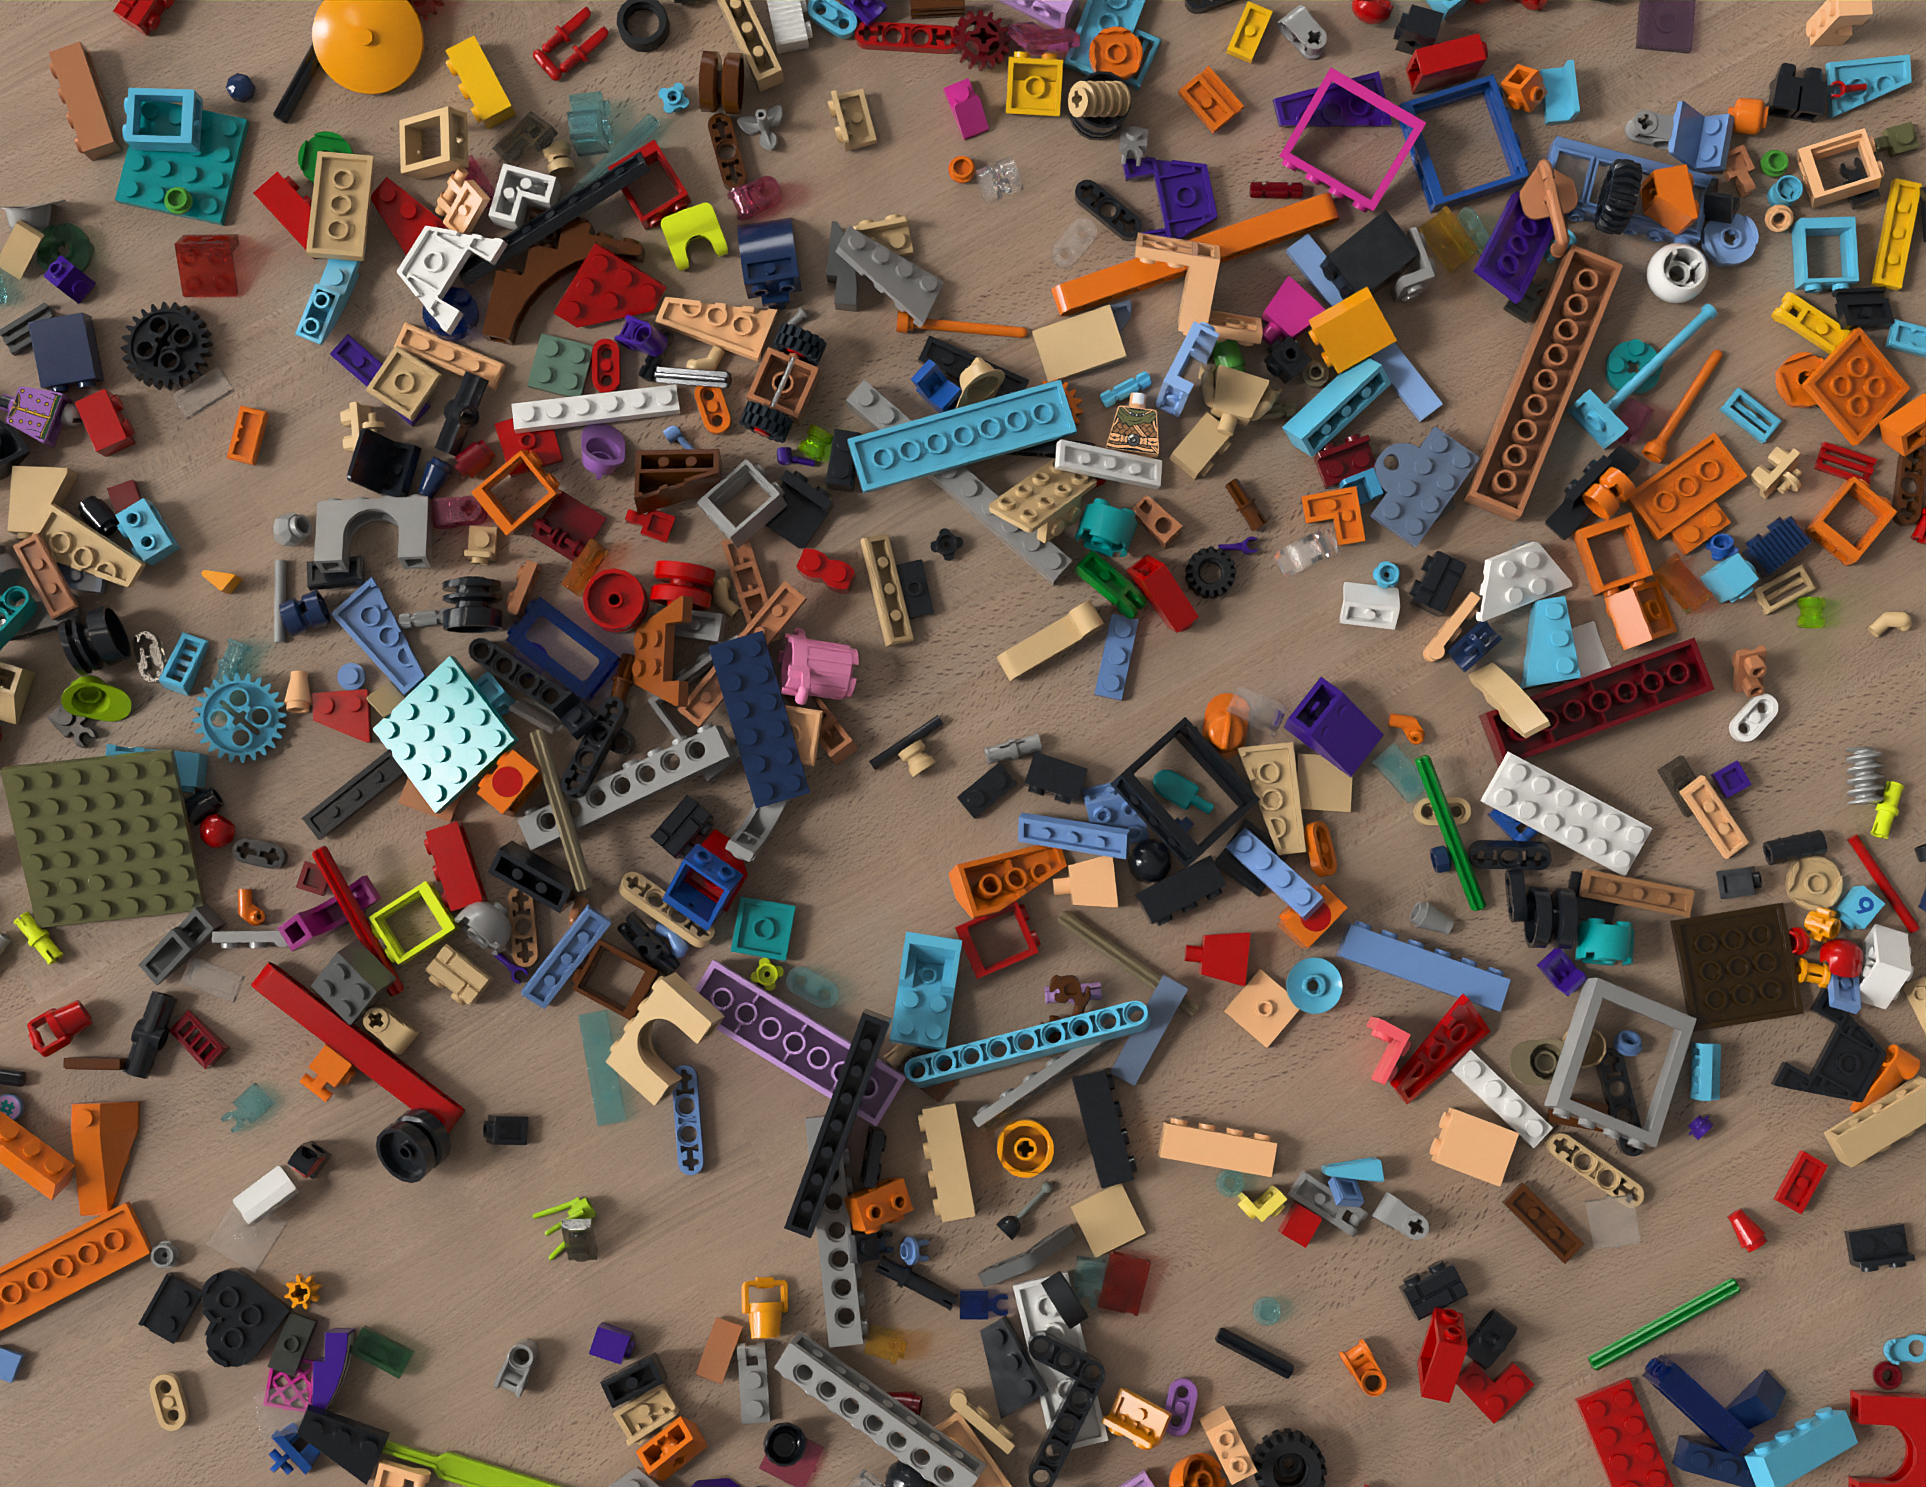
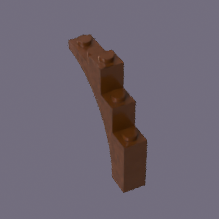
M582 217L573 219L562 226L557 249L548 243L530 246L523 275L514 269H505V272L496 270L482 331L483 336L488 341L514 346L520 326L530 308L557 281L579 270L595 242L626 261L644 263L646 252L643 245L631 238H624L621 241L613 239L612 235L599 232L597 235H594L595 230L592 224L589 223V220Z

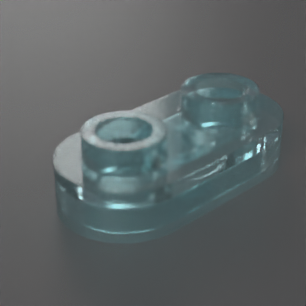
M795 967L786 977L787 987L792 993L820 1008H829L838 1001V987L832 981L806 967ZM799 975H803L806 978V983L803 986H799L796 983V977ZM822 989L830 991L828 999L821 998L820 992Z

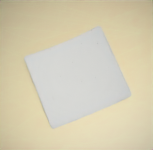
M1591 621L1572 628L1581 678L1611 668L1595 622Z

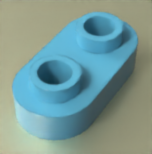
M809 0L807 5L808 15L814 23L841 39L850 38L855 34L857 18L851 10L835 0ZM820 8L826 10L822 15L817 13V10ZM843 22L849 24L846 29L840 28L839 25Z

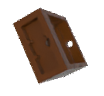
M599 939L586 955L588 960L583 968L579 966L572 978V982L575 983L572 989L631 1020L638 1015V1006L648 997L652 985L661 972L654 966L604 939ZM605 950L645 971L626 1007L586 986Z

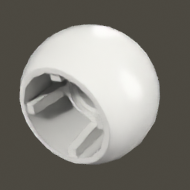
M1681 242L1671 243L1659 249L1653 255L1647 267V281L1650 289L1657 297L1668 303H1684L1695 298L1704 289L1709 276L1708 263L1702 252L1690 244ZM1669 272L1676 273L1679 281H1673L1669 276ZM1691 272L1692 281L1686 284V281L1689 279Z

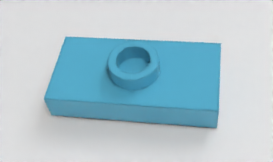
M1894 319L1895 323L1890 326L1885 348L1926 358V327Z

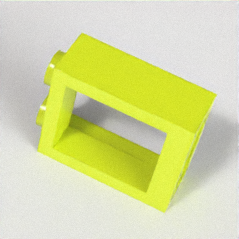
M432 881L423 882L369 917L372 922L370 926L373 934L377 939L382 938L387 946L384 949L386 955L391 962H397L398 965L408 963L461 929L459 924H456L449 908L445 907L442 897ZM422 896L443 930L405 953L385 919Z

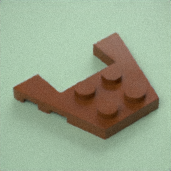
M680 596L638 626L633 640L635 647V658L632 666L633 684L680 707H687L689 681H672L674 635L676 624L692 622L693 597Z

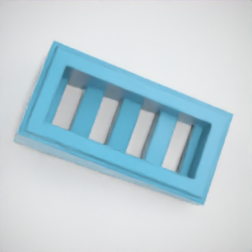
M182 632L159 678L161 685L166 689L189 696L209 642ZM186 644L198 648L197 651L185 649ZM184 655L193 659L189 662L181 659V657ZM181 666L187 668V671L183 672L177 670V668ZM174 676H175V677L181 678L182 681L179 682V681L173 680V678H174Z
M1376 1157L1321 1166L1322 1173L1331 1177L1384 1182L1381 1160Z

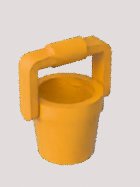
M756 1277L755 1281L744 1282L742 1284V1313L749 1315L751 1339L780 1338L782 1313L788 1312L787 1282L785 1280H774L773 1277ZM780 1286L781 1302L749 1303V1287L765 1289Z

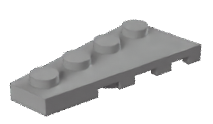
M849 226L835 252L861 276L866 275L873 281L874 287L881 294L885 292L896 302L894 305L902 313L905 310L915 319L913 323L921 328L944 281Z

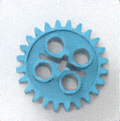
M236 672L232 681L225 674L223 675V684L214 679L213 685L215 689L203 688L208 696L197 697L203 705L202 707L193 708L194 711L201 714L200 717L192 720L195 723H201V727L196 729L195 733H204L205 736L200 741L201 744L208 741L211 743L208 752L217 748L219 749L218 758L228 753L229 762H232L235 755H239L241 762L244 763L246 755L249 754L253 760H256L257 751H260L264 756L267 755L266 745L272 748L276 747L272 738H282V735L276 730L277 728L286 727L284 723L279 722V718H283L287 714L278 712V708L282 707L284 702H275L274 699L279 695V692L272 694L268 692L272 685L271 683L262 687L260 685L262 677L252 682L251 675L248 673L245 679L241 680L239 673ZM235 690L243 691L247 696L246 703L240 706L233 704L230 699L231 693ZM224 700L238 713L245 711L247 713L245 719L260 731V734L256 735L242 722L235 724L233 722L235 716L221 706L220 701ZM259 708L266 710L269 715L267 722L263 724L254 722L252 718L254 710ZM222 711L227 715L228 720L224 726L213 724L211 716L214 712ZM239 729L247 731L250 737L249 741L243 745L237 744L233 739L235 731Z

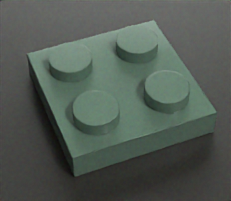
M541 333L527 386L564 397L582 396L592 364L593 346Z

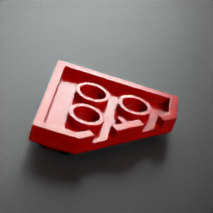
M595 242L553 314L579 328L623 318L626 315L632 316L650 312L657 305L667 286Z

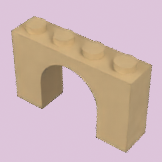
M676 972L667 977L661 976L655 981L651 988L654 991L650 997L645 998L637 1008L640 1012L625 1025L623 1029L625 1034L611 1046L610 1051L612 1053L606 1060L608 1065L654 1106L668 1099L682 1079L654 1050L651 1033L657 1019H665L674 1023L695 1043L699 1044L713 1035L725 1017Z

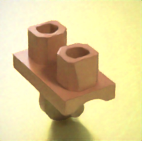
M1764 645L1758 646L1754 650L1743 648L1736 651L1733 655L1734 677L1732 688L1735 693L1744 691L1749 698L1764 694L1763 678L1767 669L1765 664L1767 650Z

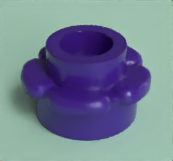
M1699 1115L1688 1125L1691 1129L1689 1136L1692 1134L1699 1140L1714 1126L1708 1119L1710 1116L1707 1115L1703 1118Z

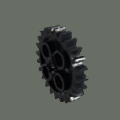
M162 302L161 309L151 304L150 313L141 309L143 316L141 319L135 316L132 317L136 324L135 326L126 325V328L131 333L130 335L122 336V339L128 345L122 346L121 350L127 354L122 358L129 364L127 369L132 374L135 373L134 377L137 380H143L147 387L154 385L156 389L161 390L163 385H165L169 391H172L174 383L183 388V380L186 379L192 384L193 378L191 375L202 376L198 368L200 366H209L203 359L204 357H212V354L206 348L213 346V343L207 339L212 334L205 328L207 326L206 322L203 319H199L200 316L195 311L191 312L186 305L181 308L176 302L172 304L171 308L166 302ZM166 325L164 331L157 333L160 326ZM190 336L188 342L181 344L184 337ZM153 348L151 355L144 357L145 352ZM177 359L176 365L168 368L169 363Z

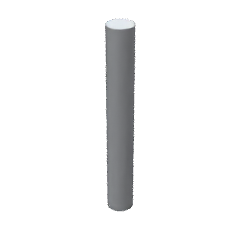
M275 560L274 643H285L286 627L280 614L279 604L286 601V560Z

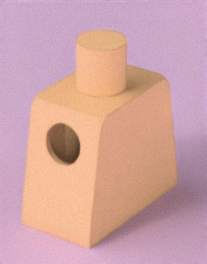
M1101 856L1069 865V877L1053 879L1054 896L1071 894L1072 905L1118 907L1113 857Z

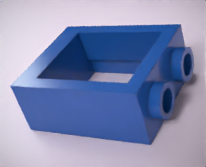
M697 843L683 859L662 900L708 931L721 916L743 874ZM691 868L724 890L717 903L685 882Z

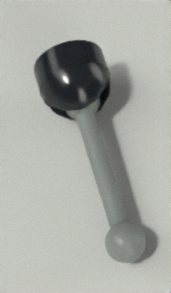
M1044 1182L1042 1189L1016 1216H1005L996 1225L1013 1240L1020 1231L1019 1220L1045 1193L1052 1191V1184Z

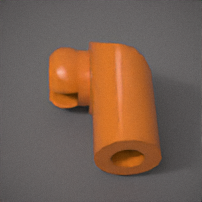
M238 889L239 916L252 926H260L264 923L266 915L264 911L252 903V889Z

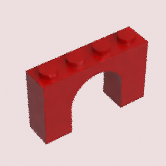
M1850 1390V1419L1859 1424L1896 1427L1903 1436L1906 1452L1903 1463L1891 1475L1885 1477L1849 1476L1848 1487H1926V1397L1919 1393Z

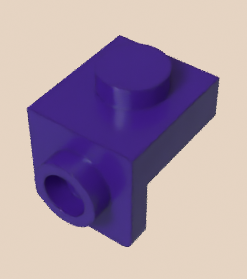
M59 256L44 274L47 280L78 304L97 284L63 256Z
M1553 949L1536 965L1549 982L1566 996H1570L1573 992L1577 991L1588 978L1585 973L1576 968L1561 949Z

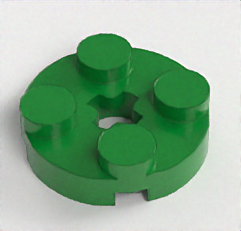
M329 131L318 132L314 134L315 137H312L309 141L306 140L299 149L298 164L304 176L313 184L318 151L354 154L352 147L337 133Z

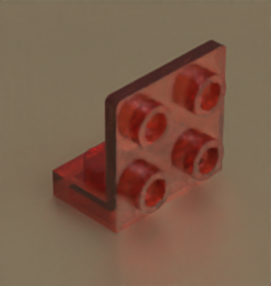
M238 234L183 235L174 244L182 295L184 297H235L238 295L232 253L239 246Z

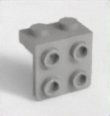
M1416 227L1410 228L1406 236L1420 253L1409 265L1411 273L1401 276L1390 292L1394 303L1403 300V303H1408L1419 297L1418 294L1426 291L1436 274L1435 263L1432 258L1428 259L1425 251V237L1422 233L1418 232Z

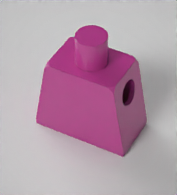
M1288 276L1261 316L1262 320L1267 324L1262 330V340L1266 344L1271 345L1279 336L1283 340L1288 336L1296 339L1311 328L1309 320L1326 309L1294 279Z

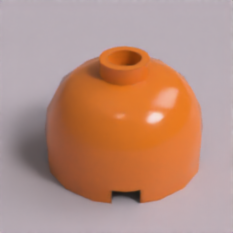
M1205 1453L1183 1457L1174 1465L1169 1477V1487H1226L1227 1484L1226 1479L1221 1477L1219 1470L1222 1467L1213 1456Z

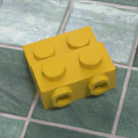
M1015 51L1014 57H1009L1006 113L1060 116L1063 59H1058L1057 53H1042L1041 58H1031V52Z

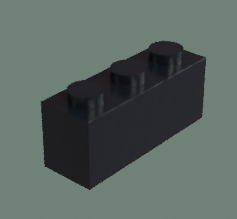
M510 841L498 849L488 873L558 913L571 906L578 893L572 874L514 841Z
M1209 855L1136 893L1135 896L1149 923L1157 922L1158 926H1161L1174 919L1171 915L1172 913L1180 909L1185 913L1197 907L1196 901L1206 896L1210 900L1222 894L1221 888L1226 883L1212 856Z

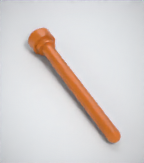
M898 310L896 329L898 333H907V331H913V328L1016 338H1025L1028 334L1027 329L1024 327L926 318L922 327L919 328L913 323L915 319L906 311L902 313Z
M1717 349L1711 353L1658 437L1647 442L1641 451L1645 458L1654 463H1661L1667 454L1666 443L1723 356L1721 350Z

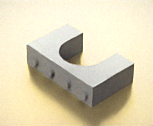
M414 494L409 497L399 498L384 496L377 499L357 497L354 500L330 498L327 501H317L314 562L321 573L349 572L351 540L362 526L374 521L390 522L399 528L398 559L404 569L432 568L434 508L428 496Z

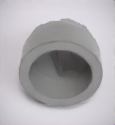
M67 403L61 416V424L72 427L81 425L83 421L76 405Z

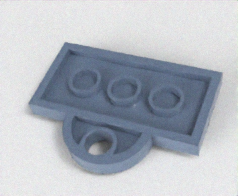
M1436 426L1433 427L1419 448L1409 443H1397L1387 447L1379 455L1374 466V471L1385 496L1370 517L1416 548L1480 457ZM1392 456L1396 458L1398 468L1396 470L1387 469L1384 466L1385 457Z

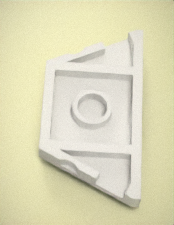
M1538 542L1527 543L1485 560L1484 581L1480 589V595H1483L1481 611L1476 613L1477 621L1484 622L1572 586V582Z

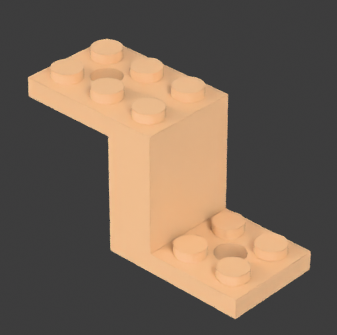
M1138 232L1135 257L1140 258L1141 262L1155 264L1156 261L1167 262V265L1173 268H1184V265L1188 266L1179 310L1178 331L1183 332L1187 336L1194 321L1199 324L1200 322H1205L1213 326L1215 332L1219 333L1217 339L1219 342L1231 339L1237 340L1238 344L1244 346H1253L1254 343L1261 344L1263 335L1261 318L1211 310L1220 264L1219 245Z

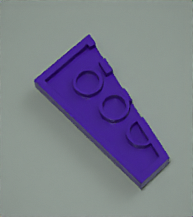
M1379 71L1351 78L1386 99ZM1332 83L1306 127L1391 126L1392 122L1389 114L1338 84ZM1319 87L1274 98L1272 101L1279 127H1296Z

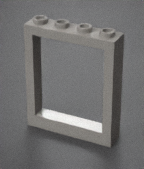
M1587 978L1583 984L1544 1106L1554 1109L1552 1114L1558 1117L1569 1119L1571 1116L1578 1119L1577 1124L1585 1128L1594 1130L1595 1127L1603 1129L1602 1134L1617 1140L1620 1137L1628 1140L1627 1144L1634 1148L1644 1150L1645 1146L1657 1147L1697 1019L1600 978ZM1602 999L1674 1028L1643 1129L1570 1100Z

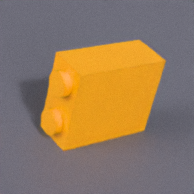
M1368 287L1363 288L1309 320L1312 330L1308 331L1311 339L1316 346L1322 345L1325 350L1321 353L1322 358L1328 368L1334 366L1338 374L1397 341Z

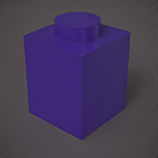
M601 1322L597 1327L589 1354L622 1364L626 1357L631 1358L636 1344V1342L631 1341L634 1332Z

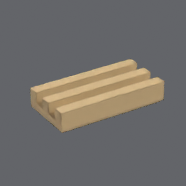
M1801 564L1754 589L1752 594L1753 596L1756 595L1757 603L1764 609L1762 610L1764 615H1767L1815 589V586ZM1799 572L1801 577L1767 596H1764L1762 593ZM1803 582L1806 584L1807 587L1771 606L1769 605V600Z

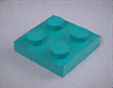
M741 896L731 952L786 961L796 906Z

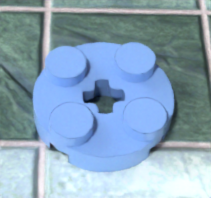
M1737 213L1731 224L1708 221L1701 231L1702 249L1712 263L1718 267H1733L1745 262L1754 253L1753 251L1759 239L1757 227L1752 219ZM1726 232H1728L1729 236L1734 235L1736 237L1733 245H1729L1724 241L1723 238Z

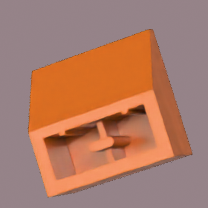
M1687 164L1653 170L1641 184L1639 190L1644 214L1675 235H1680L1698 219L1700 213L1699 203L1694 199L1692 191L1694 187L1693 175L1688 172Z

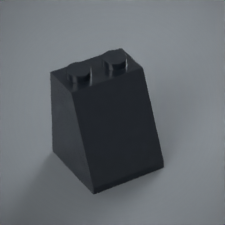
M1384 210L1331 252L1321 263L1320 267L1325 278L1332 281L1344 300L1365 287H1368L1373 295L1400 276L1420 252L1387 210Z

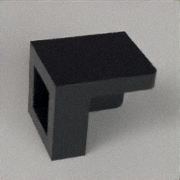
M1712 178L1704 194V220L1731 224L1740 207V197L1718 193V178Z

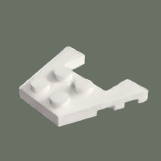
M425 226L396 272L415 296L419 298L428 312L436 319L440 327L451 335L464 314L442 301L471 253L495 265L508 244L499 238L490 239L484 238L482 235H467L454 230Z

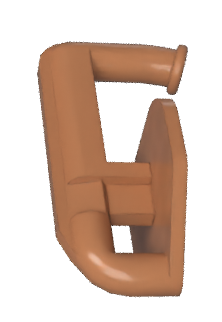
M1541 159L1521 189L1519 197L1522 210L1529 219L1541 220L1550 217L1556 240L1550 247V253L1553 257L1560 258L1565 255L1570 242L1564 214L1570 213L1575 209L1578 203V195L1575 183L1571 178L1552 168V164L1548 159Z

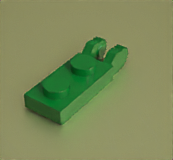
M1090 551L1073 570L1109 602L1117 606L1118 611L1129 619L1136 617L1138 613L1136 608L1142 609L1147 605L1146 597L1133 586L1134 584L1094 551Z

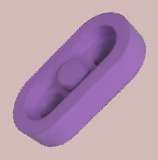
M1181 1377L1175 1379L1168 1389L1164 1409L1172 1413V1417L1174 1415L1181 1417L1179 1424H1172L1171 1419L1169 1421L1166 1432L1172 1436H1182L1191 1427L1198 1392L1195 1384L1188 1378ZM1179 1388H1187V1394L1179 1396L1177 1394Z

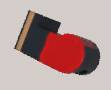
M309 1141L296 1149L288 1160L287 1165L303 1177L315 1179L332 1155L313 1141Z

